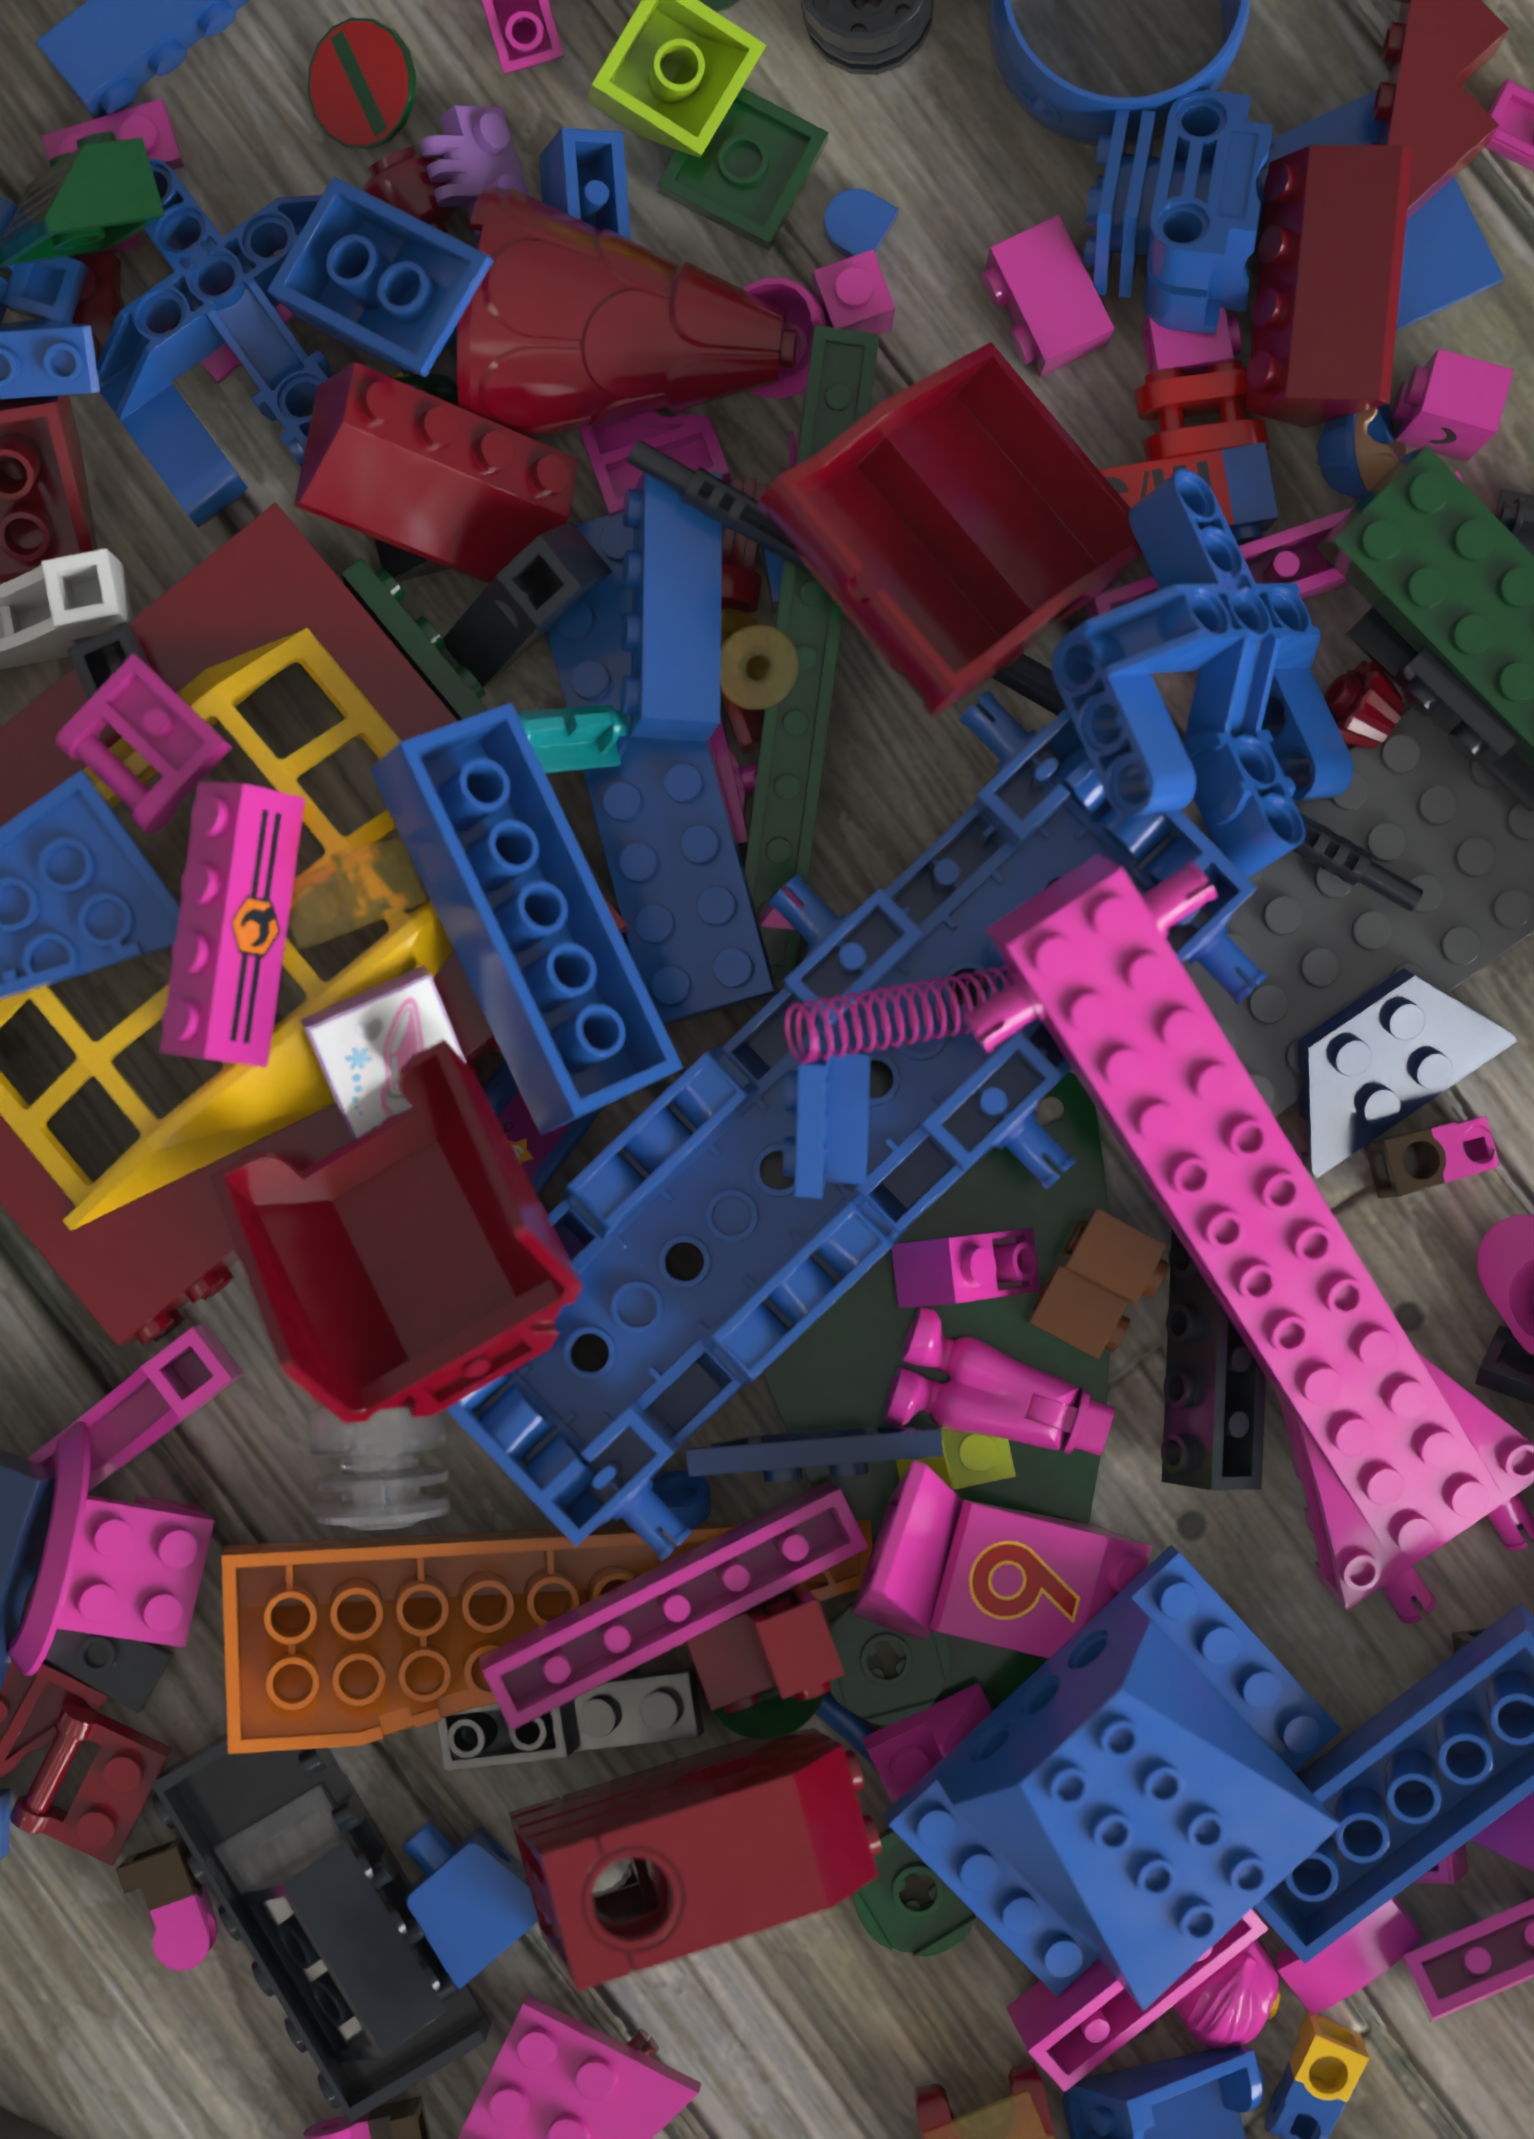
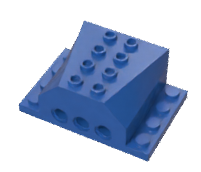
M1170 1545L955 1746L945 1759L940 1760L893 1804L883 1816L887 1824L1056 1997L1099 1958L1144 2011L1341 1825L1295 1773L1342 1729L1180 1552Z

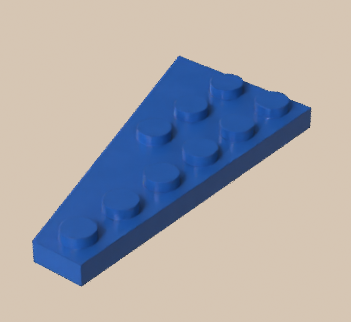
M82 770L0 828V1000L173 947L176 940L181 907L180 902L92 779Z

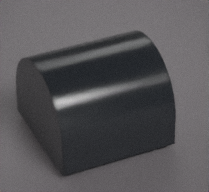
M125 623L67 649L88 700L133 653L149 666L136 631L129 623Z

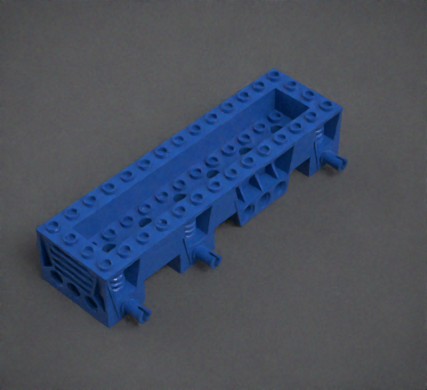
M990 690L977 699L976 707L972 704L962 714L959 721L966 725L1000 760L997 764L999 771L976 795L974 805L885 891L879 888L857 910L850 912L848 915L842 913L840 916H837L803 881V877L800 874L790 879L786 883V889L803 907L799 908L781 889L771 898L768 904L775 908L810 945L806 948L809 953L803 962L783 981L785 987L729 1041L704 1053L567 1185L559 1205L547 1215L583 1286L575 1303L563 1305L555 1319L554 1324L558 1335L551 1349L446 1408V1410L576 1547L593 1530L606 1523L611 1517L615 1521L622 1517L658 1555L659 1560L663 1561L674 1551L673 1549L676 1546L658 1527H661L678 1546L692 1533V1530L686 1527L650 1489L654 1485L651 1481L652 1477L676 1451L736 1393L751 1383L888 1251L914 1221L971 1166L995 1146L1000 1150L1006 1146L1042 1183L1041 1186L1045 1190L1060 1176L1042 1159V1154L1062 1173L1066 1172L1077 1160L1073 1155L1070 1156L1034 1119L1038 1114L1035 1108L1047 1093L1072 1070L1044 1023L1036 1017L1033 1021L993 1046V1049L989 1052L983 1049L971 1031L967 1035L958 1031L954 1037H950L945 1033L940 1040L930 1036L926 1042H922L917 1038L912 1045L905 1043L903 1040L899 1047H893L889 1043L884 1050L874 1046L873 1050L869 1053L871 1061H879L888 1066L892 1073L893 1083L886 1095L880 1098H869L866 1181L863 1184L826 1183L822 1198L795 1197V1182L790 1187L782 1190L770 1188L761 1178V1163L772 1152H784L785 1136H797V1111L785 1110L787 1070L798 1071L799 1061L793 1056L789 1048L785 1031V1016L792 1003L802 1005L807 1000H812L816 1003L820 998H828L830 1000L835 995L843 997L849 993H857L859 995L863 990L873 992L877 988H885L887 990L892 985L900 987L905 983H913L915 985L920 980L929 982L933 978L944 979L948 975L954 976L958 972L965 970L984 972L988 968L999 969L1001 966H1007L985 929L1043 891L1048 884L1061 879L1098 853L1122 867L1136 891L1142 895L1184 868L1185 864L1189 861H1193L1207 877L1208 881L1204 885H1211L1213 887L1216 898L1212 901H1207L1166 929L1168 937L1165 939L1181 965L1186 961L1191 965L1197 961L1233 998L1232 1000L1236 1004H1239L1253 991L1252 989L1255 986H1258L1268 976L1225 934L1230 929L1226 923L1233 917L1235 910L1257 888L1180 809L1171 813L1138 816L1122 815L1116 811L1106 797L1067 708L1048 726H1043L1038 732L1033 729L1028 733L993 697L994 694ZM977 708H978L992 723H990V722L977 710ZM1002 971L1001 973L1006 977L1008 971ZM989 973L988 976L992 979L995 973ZM999 975L995 983L998 992L1004 989V982ZM984 978L987 988L985 996L987 1001L990 999L991 985L989 984L987 979ZM934 983L932 985L937 990L940 983ZM921 985L918 988L924 992L926 985ZM943 985L941 998L947 1017L946 1029L949 1032H953L956 1026L950 1011V994ZM913 988L905 989L909 996ZM929 988L927 1001L933 1019L932 1031L939 1035L942 1028L936 1012V996L931 988ZM893 990L890 992L895 997V999L899 990ZM915 991L913 1003L919 1022L918 1033L921 1037H925L928 1030L922 1014V998ZM885 993L877 994L881 1002ZM901 993L899 1006L904 1020V1035L907 1039L911 1040L914 1032L908 1015V1001L903 993ZM864 995L862 997L867 1004L871 995ZM887 996L885 1009L890 1023V1037L893 1042H898L900 1035L895 1022L894 1004L890 997ZM857 998L848 999L853 1007ZM873 999L871 1012L876 1027V1040L880 1045H883L886 1037L881 1024L880 1006ZM842 1000L833 1002L838 1009H840ZM859 1001L857 1016L862 1031V1043L865 1047L869 1048L872 1040L867 1026L866 1009ZM821 1003L819 1005L824 1012L828 1003ZM845 1003L843 1019L847 1030L848 1045L851 1050H855L857 1040L853 1029L852 1013ZM813 1005L805 1007L810 1015L814 1007ZM959 1005L960 1026L966 1030L968 1026L962 1016L965 1014L964 1007ZM831 1006L829 1023L833 1035V1046L835 1050L842 1051L843 1043L839 1032L838 1016ZM793 1008L790 1014V1034L793 1046L801 1058L802 1055L796 1038V1019L799 1008ZM817 1009L814 1022L819 1039V1049L828 1050L829 1046L824 1030V1020ZM802 1013L800 1022L802 1044L804 1049H810L809 1028ZM678 1243H692L703 1254V1269L693 1280H679L672 1276L667 1269V1254ZM583 1334L598 1335L608 1346V1361L598 1371H585L578 1367L573 1360V1344Z

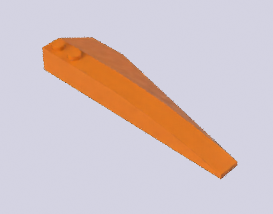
M855 1519L869 1548L801 1582L818 1601L860 1588L872 1553V1526L870 1519ZM745 1522L701 1523L696 1527L690 1528L692 1533L679 1546L661 1527H658L676 1546L673 1549L674 1551L663 1561L659 1560L658 1555L630 1526L598 1527L577 1547L559 1528L224 1545L221 1558L228 1754L361 1746L384 1739L385 1735L414 1726L416 1729L441 1721L443 1717L479 1706L482 1708L498 1703L482 1672L479 1657Z

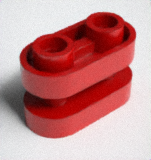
M1233 360L1232 362L1214 365L1206 369L1205 374L1183 376L1181 369L1171 368L1155 371L1144 377L1145 385L1134 391L1138 418L1149 421L1158 420L1160 433L1149 436L1142 442L1146 462L1262 442L1266 443L1267 450L1270 448L1266 421L1263 419L1245 418L1244 406H1246L1248 385L1246 382L1247 369H1243L1242 361ZM1219 413L1220 423L1185 427V416Z

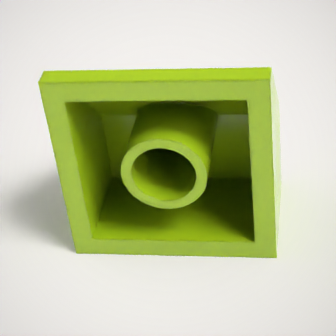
M641 0L591 84L586 102L642 138L700 158L767 45L699 0Z

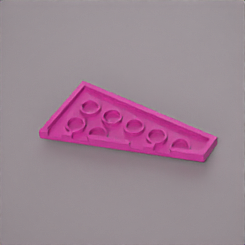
M527 1995L458 2139H653L699 2093L701 2082Z

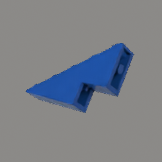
M47 319L0 324V399L100 392L91 325Z

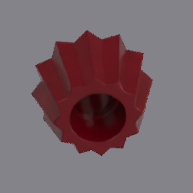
M1361 661L1354 670H1348L1346 674L1337 677L1324 695V699L1344 742L1374 749L1378 743H1383L1386 737L1394 731L1396 723L1402 718L1401 712L1405 706L1402 702L1403 697L1375 661L1370 663Z

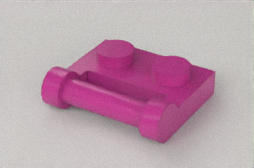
M134 653L68 721L56 738L57 746L70 759H81L133 810V821L146 834L150 835L160 831L170 822L178 804L232 749V746ZM108 724L163 776L151 790L99 740L100 732Z

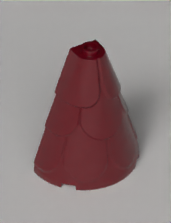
M485 186L480 192L473 210L470 227L471 231L482 232L480 242L473 246V248L487 254L493 262L458 321L457 389L460 408L537 440L586 426L591 429L666 407H669L673 412L780 382L783 377V369L794 370L797 330L786 329V310L688 261L679 265L608 228L600 230L513 188L504 190L500 187Z

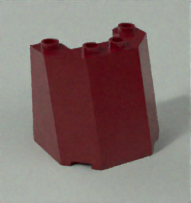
M445 1039L428 1049L415 1053L398 1073L397 1084L401 1094L413 1107L401 1114L387 1118L377 1128L346 1146L329 1152L322 1160L299 1172L278 1153L250 1151L239 1156L232 1164L210 1176L280 1370L344 1424L368 1422L378 1411L390 1408L407 1407L411 1418L434 1416L551 1349L558 1335L554 1324L555 1319L563 1305L575 1303L583 1287L474 1071Z

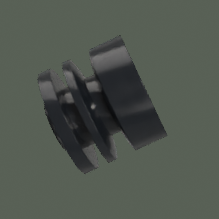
M800 0L803 20L811 44L829 64L850 74L878 75L901 67L921 49L932 27L934 0H879L877 7L871 3H866L861 9L857 8L856 0Z

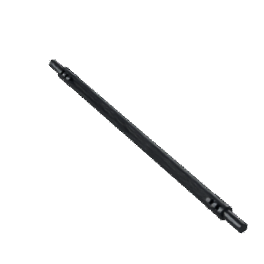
M637 440L626 461L628 464L683 495L680 500L681 502L698 509L707 517L722 523L721 525L730 530L733 529L813 575L798 557L794 545L772 519H767L757 507L758 501L752 498L751 495L736 489L730 483L715 477L700 466L697 471H694L644 441ZM1022 654L1015 662L992 677V679L1057 716L1067 708L1055 683L1052 670L1025 654ZM1300 813L1305 827V838L1302 844L1292 851L1298 853L1307 861L1319 865L1328 873L1338 876L1349 885L1354 886L1359 882L1409 912L1417 906L1423 895V889L1371 860L1372 852L1357 846L1346 837L1336 834L1327 826L1319 824Z

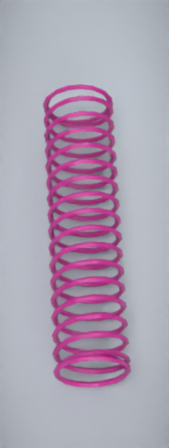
M1001 966L999 969L988 968L984 972L961 973L957 977L948 975L944 979L933 978L929 982L920 980L915 985L913 983H905L901 987L892 985L887 990L885 988H877L873 992L863 990L859 995L857 993H849L845 997L835 995L830 1000L828 998H820L816 1003L812 1000H807L802 1005L792 1003L785 1016L787 1042L793 1056L801 1064H807L808 1062L813 1063L817 1056L827 1061L832 1053L836 1057L841 1058L846 1053V1050L850 1054L856 1055L860 1048L870 1053L874 1046L881 1050H884L889 1043L893 1047H899L903 1040L905 1043L912 1045L917 1038L922 1042H926L930 1036L940 1040L945 1033L950 1037H954L958 1031L967 1035L972 1030V1027H968L965 1030L960 1026V1009L954 993L956 984L958 983L964 991L963 1006L966 1013L969 1010L970 1012L974 1010L968 991L970 981H973L977 987V1006H980L986 1002L982 989L984 978L991 985L990 998L999 993L995 985L997 976L999 975L1003 980L1005 989L1011 985V976L1013 974L1008 966ZM1002 971H1008L1006 977L1001 973ZM989 973H995L992 979L988 976ZM976 975L981 976L979 982L974 978ZM968 978L965 985L960 979ZM948 980L954 981L951 987L946 983ZM940 983L937 990L932 984ZM921 985H926L924 992H922L921 989H919L918 987ZM943 985L950 993V1011L956 1026L953 1032H949L946 1029L947 1017L941 998ZM906 988H913L910 996L905 991ZM929 988H931L936 996V1012L942 1028L939 1035L932 1031L933 1019L927 1001ZM893 990H899L896 999L890 993ZM915 991L922 998V1014L928 1030L925 1037H921L918 1033L919 1022L913 1003ZM878 993H885L882 1002L877 996ZM901 993H903L908 1001V1015L914 1032L911 1040L907 1039L904 1035V1020L899 1006ZM864 995H871L868 1004L862 998ZM887 996L890 997L894 1004L895 1022L900 1035L898 1042H893L890 1037V1023L885 1009ZM857 998L854 1003V1007L848 1001V999ZM873 999L880 1006L881 1024L886 1037L883 1045H880L876 1040V1027L871 1012ZM842 1000L840 1009L833 1002ZM859 1001L866 1009L867 1026L872 1040L869 1048L865 1047L862 1043V1031L857 1016ZM821 1003H828L825 1012L819 1006ZM845 1003L852 1013L853 1029L857 1040L855 1050H851L848 1045L847 1030L843 1019ZM808 1005L814 1006L811 1015L805 1009ZM831 1006L838 1016L839 1032L843 1043L840 1053L833 1046V1035L829 1023ZM793 1008H799L796 1019V1038L804 1059L798 1056L791 1039L790 1014ZM817 1009L824 1020V1030L829 1046L826 1056L819 1049V1039L814 1022ZM802 1013L806 1019L810 1034V1052L808 1056L801 1039L800 1022Z

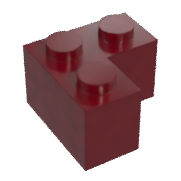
M802 1583L684 1642L702 1695L711 1711L723 1707L725 1713L746 1709L761 1700L759 1692L774 1687L782 1699L792 1695L795 1701L812 1699L832 1688L830 1680L845 1675L819 1601Z

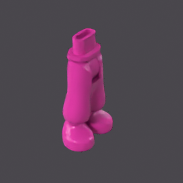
M922 1306L917 1309L903 1344L900 1360L945 1372L950 1377V1381L946 1383L933 1381L914 1371L898 1366L889 1388L882 1422L896 1427L907 1424L917 1412L924 1411L930 1414L938 1426L952 1431L999 1437L1040 1448L1061 1450L1066 1454H1071L1074 1448L1097 1456L1101 1455L1114 1418L1115 1407L1090 1399L1091 1392L1089 1390L1079 1389V1387L1059 1377L1016 1360L977 1338L963 1336L955 1340L947 1339L942 1333L941 1319L934 1310Z

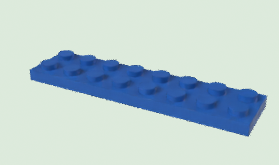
M623 511L613 516L606 515L575 525L613 572L547 631L566 708L605 704L612 705L616 711H619L622 679L624 675H631V652L622 651L621 630L625 612L632 613V590L623 589L622 568L625 551L633 550V528L624 527ZM627 715L628 732L626 736L618 737L616 741L621 764L613 767L584 769L583 772L620 914L629 927L626 937L631 956L663 1026L778 994L710 740L698 742L630 737V715Z

